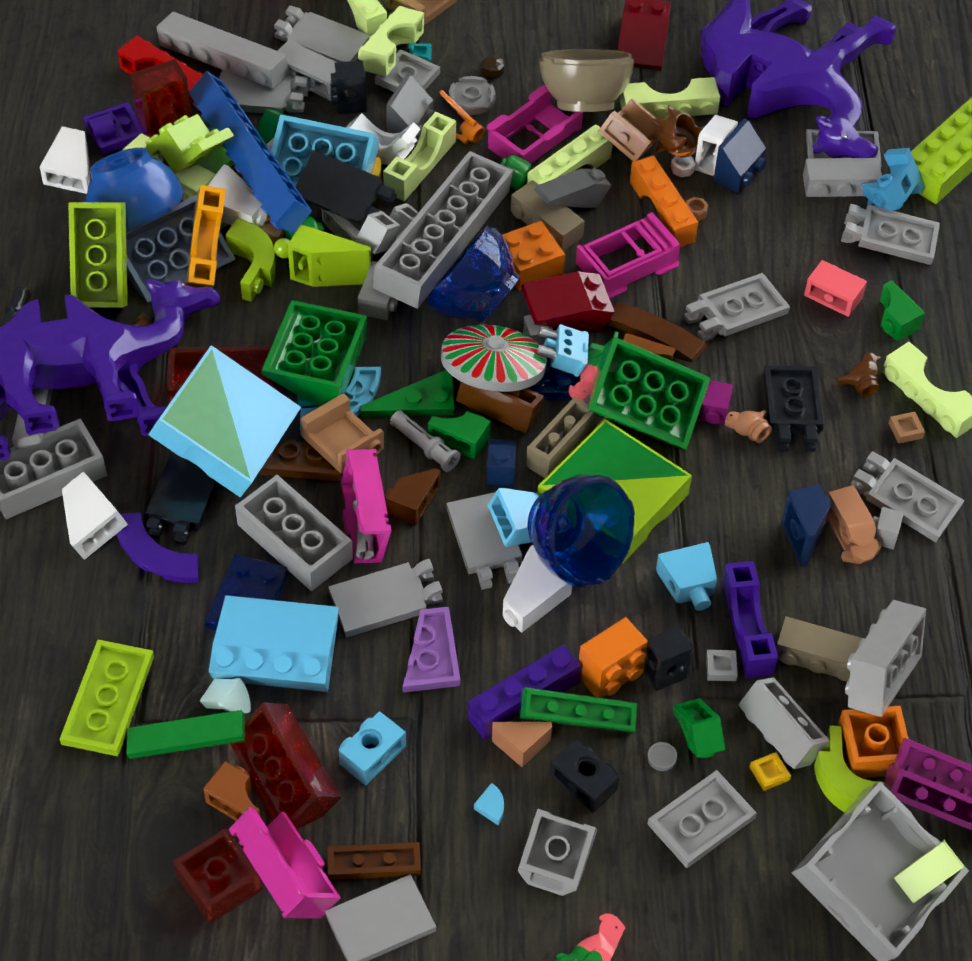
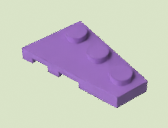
M449 607L420 610L406 678L403 683V693L460 686L461 680Z

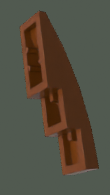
M619 302L613 306L615 313L606 324V326L625 330L628 334L675 348L674 358L692 363L707 347L704 341L683 328L642 309Z

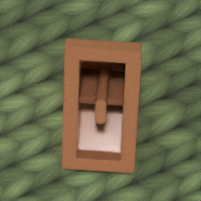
M492 722V742L521 767L527 764L551 741L552 722Z

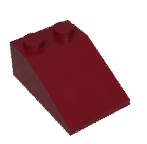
M625 0L618 51L632 54L634 59L633 67L662 70L671 2L661 0Z
M578 271L525 282L521 285L535 325L557 328L559 325H563L575 330L601 333L615 313L600 274Z

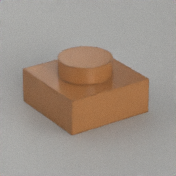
M916 412L890 417L889 425L898 444L923 439L925 431Z

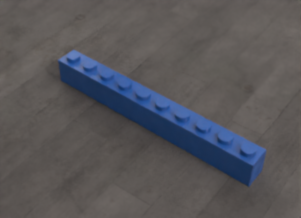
M206 71L189 91L190 96L194 100L193 105L202 112L201 117L210 124V131L218 129L220 132L229 127L234 136L222 145L227 150L226 155L235 162V169L245 177L243 179L245 184L253 189L252 195L262 203L261 209L272 218L270 220L271 224L280 231L285 229L293 234L310 215L312 210L225 83Z

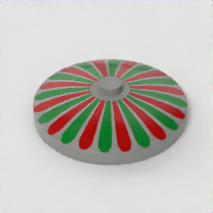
M472 325L457 329L444 339L441 350V362L453 377L476 388L499 392L517 391L535 385L542 379L545 373L547 357L537 354L539 344L531 337L519 331L496 325Z

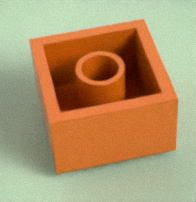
M542 221L497 237L496 258L519 291L522 290L521 285L525 282L564 274L565 253Z
M627 617L580 646L578 661L581 664L580 680L597 698L615 694L621 685L629 680L634 681L638 679L644 671L648 641Z
M889 706L882 717L856 709L842 710L837 725L842 726L844 761L847 767L862 779L886 777L889 765L893 766L903 738L908 739L901 706Z

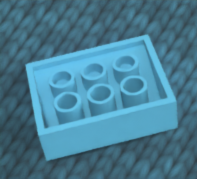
M280 114L271 152L296 186L313 150L371 173L380 142L375 133Z
M225 595L213 641L209 674L213 680L214 678H241L246 684L328 692L339 607Z

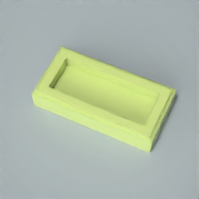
M943 840L895 875L894 879L914 903L962 869L964 865Z

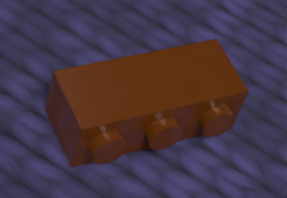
M461 382L456 401L489 416L491 419L507 424L517 431L527 433L538 420L544 396L528 388L499 392L476 388Z

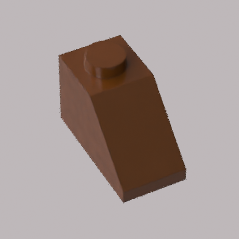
M435 468L399 478L394 487L390 486L385 494L388 515L416 526L441 487V470Z

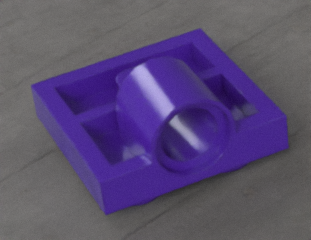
M128 102L83 117L84 125L102 155L126 147L141 133L146 135L145 130Z

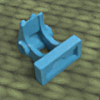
M909 148L888 149L884 157L891 173L880 176L877 182L861 184L864 190L863 194L868 199V205L895 211L903 206V203L910 194H921L926 187Z

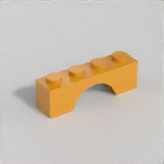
M200 185L197 194L186 279L188 286L214 287L217 244L226 189Z

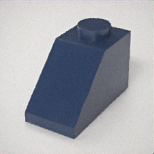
M489 440L486 486H514L516 441Z

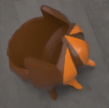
M668 106L669 113H667V118H652L659 129L647 139L651 141L657 138L659 143L656 148L657 153L667 150L668 154L671 153L680 158L689 157L695 153L699 134L704 127L696 126L690 114Z

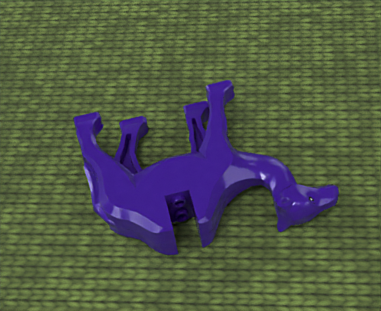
M729 0L720 13L701 30L702 62L711 76L715 77L720 95L719 102L727 108L745 88L751 90L747 117L752 119L794 106L827 107L832 110V115L828 118L823 116L816 117L819 131L817 140L812 146L813 153L823 152L832 158H875L877 156L878 147L860 136L854 129L860 120L862 101L856 91L841 75L840 70L871 45H890L895 38L894 33L896 32V26L893 23L877 16H872L869 23L862 28L847 22L830 41L819 49L811 50L794 39L773 33L788 23L806 24L811 17L812 7L809 3L803 0H785L781 5L758 13L751 19L750 0Z
M147 279L146 285L151 294L152 320L154 321L148 326H130L103 318L72 295H64L67 319L43 322L38 299L26 303L14 314L7 324L0 327V422L8 411L13 408L23 418L27 434L33 435L56 431L60 426L54 406L38 403L32 394V388L66 390L97 383L98 390L103 396L107 420L117 421L136 417L140 425L141 435L149 436L150 431L167 407L153 405L147 395L145 385L138 375L139 370L143 364L165 353L179 342L184 332V321L199 310L216 307L221 302L219 293L210 286L192 287L180 280L161 283L157 280ZM0 434L1 461L10 458L11 450L8 447V438Z

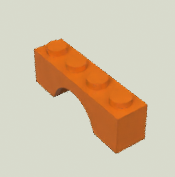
M655 156L632 162L630 184L639 198L649 197L652 200L661 223L680 243V247L695 243L698 221Z

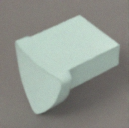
M214 678L200 699L205 708L223 709L227 712L242 710L243 713L251 711L249 694L241 678Z

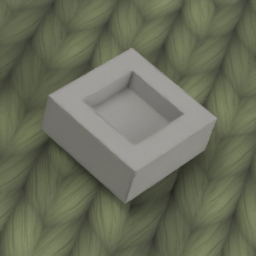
M707 650V681H736V650Z

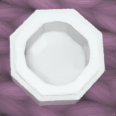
M675 156L671 160V170L673 174L679 177L691 176L695 171V161L691 156L684 158Z

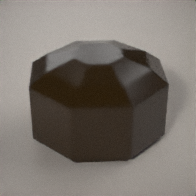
M487 56L482 61L481 69L483 75L488 78H499L504 73L503 59L497 56Z

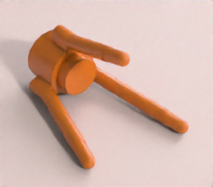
M441 90L440 95L464 120L460 127L462 135L456 133V139L464 144H467L469 141L474 144L479 142L485 133V128L471 118L450 96Z

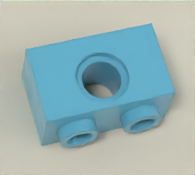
M379 711L373 718H367L352 738L348 737L342 742L339 747L340 765L364 785H367L406 747V732ZM369 744L376 745V747L372 749L365 748V746Z

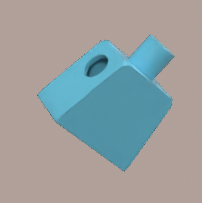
M498 488L487 505L505 547L539 541L550 525H555L558 519L557 511L553 508L545 509L540 496L534 492Z
M709 542L658 554L656 571L674 600L678 603L692 601L695 609L698 611L707 609L711 605L708 596L715 594L717 584Z

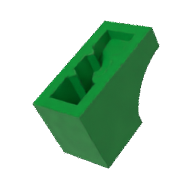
M892 280L885 283L880 297V302L885 307L880 326L898 342L921 329L925 312Z
M468 411L460 417L450 419L432 416L428 422V433L433 437H441L445 441V445L450 449L457 450L461 454L475 460L490 438L491 421L481 415H475Z
M698 698L672 705L674 716L685 735L687 747L697 758L712 757L716 752L725 750L720 717L706 703Z

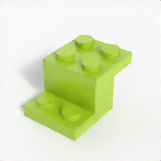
M198 114L190 118L185 115L174 123L175 125L168 123L159 129L160 135L156 134L145 142L147 145L145 149H147L152 157L161 153L176 174L209 157L234 135L229 127L220 132L218 129L209 132Z

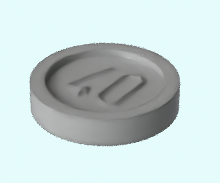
M658 742L650 747L647 759L650 766L654 769L668 771L677 762V752L672 745Z

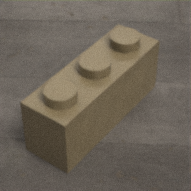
M532 180L511 194L512 214L527 225L542 221L562 251H565L583 238L585 221L566 206L547 205L534 191V188L539 185Z
M574 397L527 447V468L546 478L595 429L596 413L588 410L587 403Z
M785 616L776 651L778 660L784 664L797 665L807 668L814 673H824L835 676L842 681H848L850 671L847 670V662L850 654L856 653L862 638Z

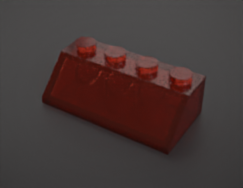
M263 703L245 722V741L230 743L243 768L248 772L250 780L272 820L281 812H285L297 830L323 817L342 798L288 704Z

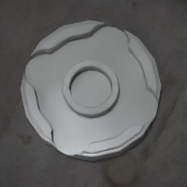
M467 76L460 78L459 82L451 84L448 96L468 115H478L487 112L494 105L495 89L484 78Z

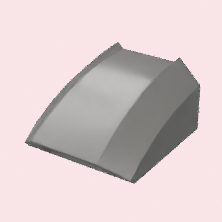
M537 809L518 872L528 885L561 896L576 891L585 869L597 828L587 824L582 825L554 816L547 811Z

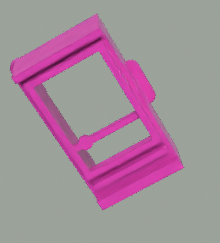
M542 85L529 95L530 101L510 116L500 115L487 125L488 148L501 158L516 155L532 164L572 133L582 129L583 112H575L570 117L551 105V93L545 85ZM534 120H538L550 130L542 134L533 125L529 124ZM526 127L527 131L533 132L540 139L525 150H522L508 139Z
M651 212L647 214L646 218L584 246L578 245L576 264L583 272L600 274L609 299L624 293L627 290L628 284L653 272L657 275H662L679 266L680 243ZM644 237L654 251L645 255L644 250L640 249L634 241ZM628 243L637 252V256H640L611 271L598 258L604 254L607 255L619 250Z
M376 449L346 450L347 460L341 479L345 509L342 511L345 535H350L352 540L354 563H382L391 534V525H388L389 519L386 518L388 513ZM357 499V506H356V513H355V511L353 510V502ZM357 520L360 532L363 534H373L374 556L370 559H364V552H362V559L356 556Z
M249 807L229 828L231 835L238 836L240 839L239 844L244 846L243 851L283 912L284 918H322L325 915V911L332 908L341 899L322 870V867L325 865L323 859L309 840L303 841L285 812H281L266 827L257 811Z

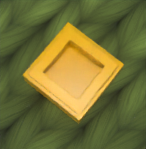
M777 752L750 763L749 768L763 791L790 781L791 775Z

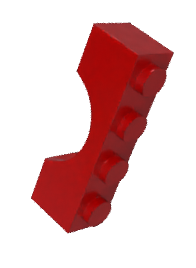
M139 36L134 37L117 50L121 69L136 78L147 75H158L170 80L171 100L188 110L194 106V100L190 96L189 91L203 76L202 73L196 72L184 62L178 61L167 52L158 49L149 41H145Z

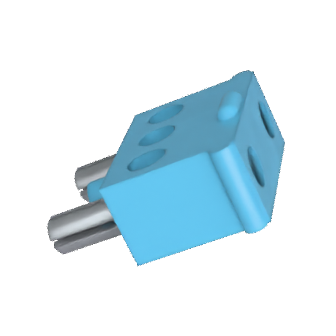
M559 325L556 331L540 327L538 335L546 339L544 346H538L537 354L551 358V367L579 377L588 363V332H581L563 325Z

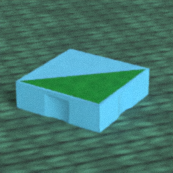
M211 345L158 419L149 436L180 457L193 462L208 476L241 497L251 485L301 407Z

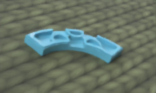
M355 367L353 378L346 389L345 395L350 399V411L356 416L361 414V405L371 402L375 397L381 380V367ZM320 406L312 407V408H302V409H301V414H300V435H301V417L305 416L306 414L310 413L311 411L317 409V408L320 407Z

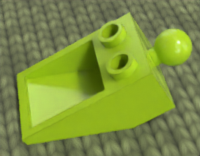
M304 225L299 226L291 240L281 238L274 244V251L278 257H289L290 279L312 287L363 285L371 266L370 246Z

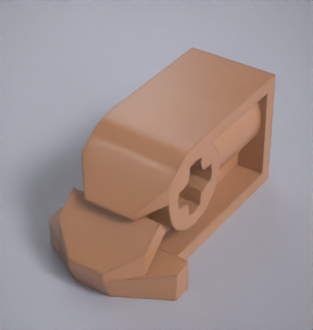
M851 485L829 492L831 510L828 512L827 520L844 549L841 559L843 562L857 564L873 560L881 550L882 544L880 541H877V538L874 539L876 533L874 520L855 486Z

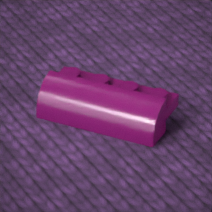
M903 738L893 766L889 765L884 786L899 801L972 830V765L910 739Z

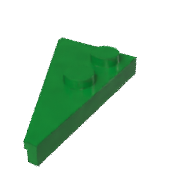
M444 370L361 405V417H392L397 411H402L407 416L454 415L452 375L447 370Z

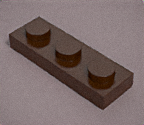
M420 842L327 846L329 880L401 877L410 874L411 876H421Z

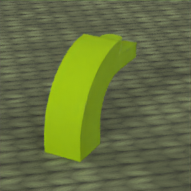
M236 218L226 234V243L233 254L244 257L252 263L240 282L242 299L252 302L255 295L262 291L263 285L272 287L276 277L275 251L271 239L261 228Z
M830 725L826 736L830 742L823 751H818L814 764L815 774L825 796L845 813L864 790L878 782L862 779L847 767L842 752V726Z

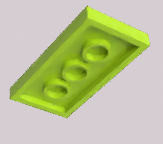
M97 640L60 737L61 745L119 756L127 734V728H129L154 659L153 650Z

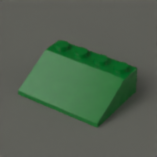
M291 300L262 368V375L312 404L320 406L343 393L345 394L366 340L367 316Z
M613 337L605 344L599 360L588 410L685 451L710 377Z

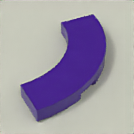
M141 512L120 514L128 525L119 531L116 536L120 546L123 547L137 566L146 572L150 571L163 576L165 580L199 583L197 554L174 552L156 543L143 526Z

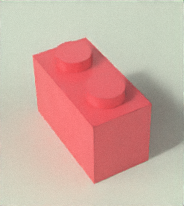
M821 260L807 280L804 296L850 317L863 299L867 281Z

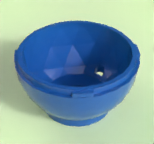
M142 147L126 149L99 160L90 168L92 178L87 188L86 202H126V229L145 224L175 208L183 198L184 188L174 172L163 162L150 156L147 149Z

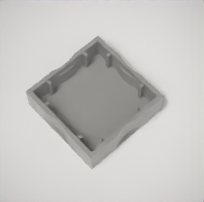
M879 781L863 791L793 870L792 874L877 961H889L899 956L923 927L930 912L948 897L969 870L963 866L958 872L913 903L896 882L894 876L941 842L924 830L912 813Z

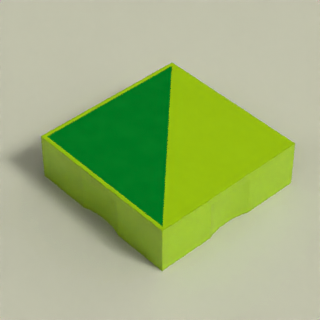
M604 419L538 485L537 494L540 496L545 509L553 508L557 511L558 520L582 532L592 543L624 563L647 539L651 530L659 522L666 519L689 495L692 475Z

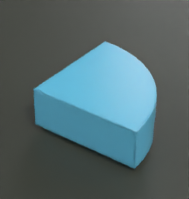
M491 783L474 804V810L499 825L503 818L504 799L500 790Z

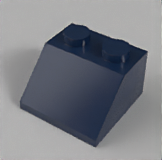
M743 119L720 144L717 153L713 181L736 193H739L744 186L748 187L757 172L760 173L766 164V159H764L766 147L748 120Z
M820 484L789 491L781 521L801 567L807 566L819 544L824 527L827 525L828 512L831 510L830 498L827 494L823 493Z

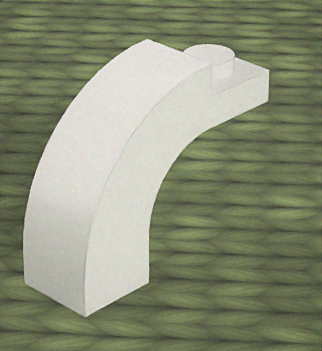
M362 113L346 127L375 133L380 142L376 157H380L381 164L389 165L396 156L405 159L415 146L417 141L415 136L420 131V128L413 122L400 133H387L373 125Z

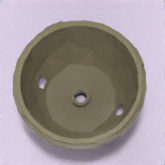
M554 50L542 53L541 58H539L542 80L547 90L557 100V108L577 112H598L614 109V101L627 87L634 65L632 54L614 50Z

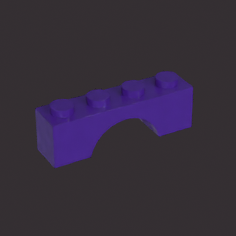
M754 561L726 564L722 584L745 679L773 676L778 655L772 633H767L763 623L759 597L760 584Z
M562 645L468 701V720L485 740L492 736V722H511L521 709L523 688L563 693L580 682L581 664L568 648Z

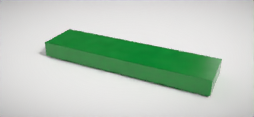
M523 688L520 718L635 733L637 703Z
M242 710L127 728V756L129 759L245 741V714Z

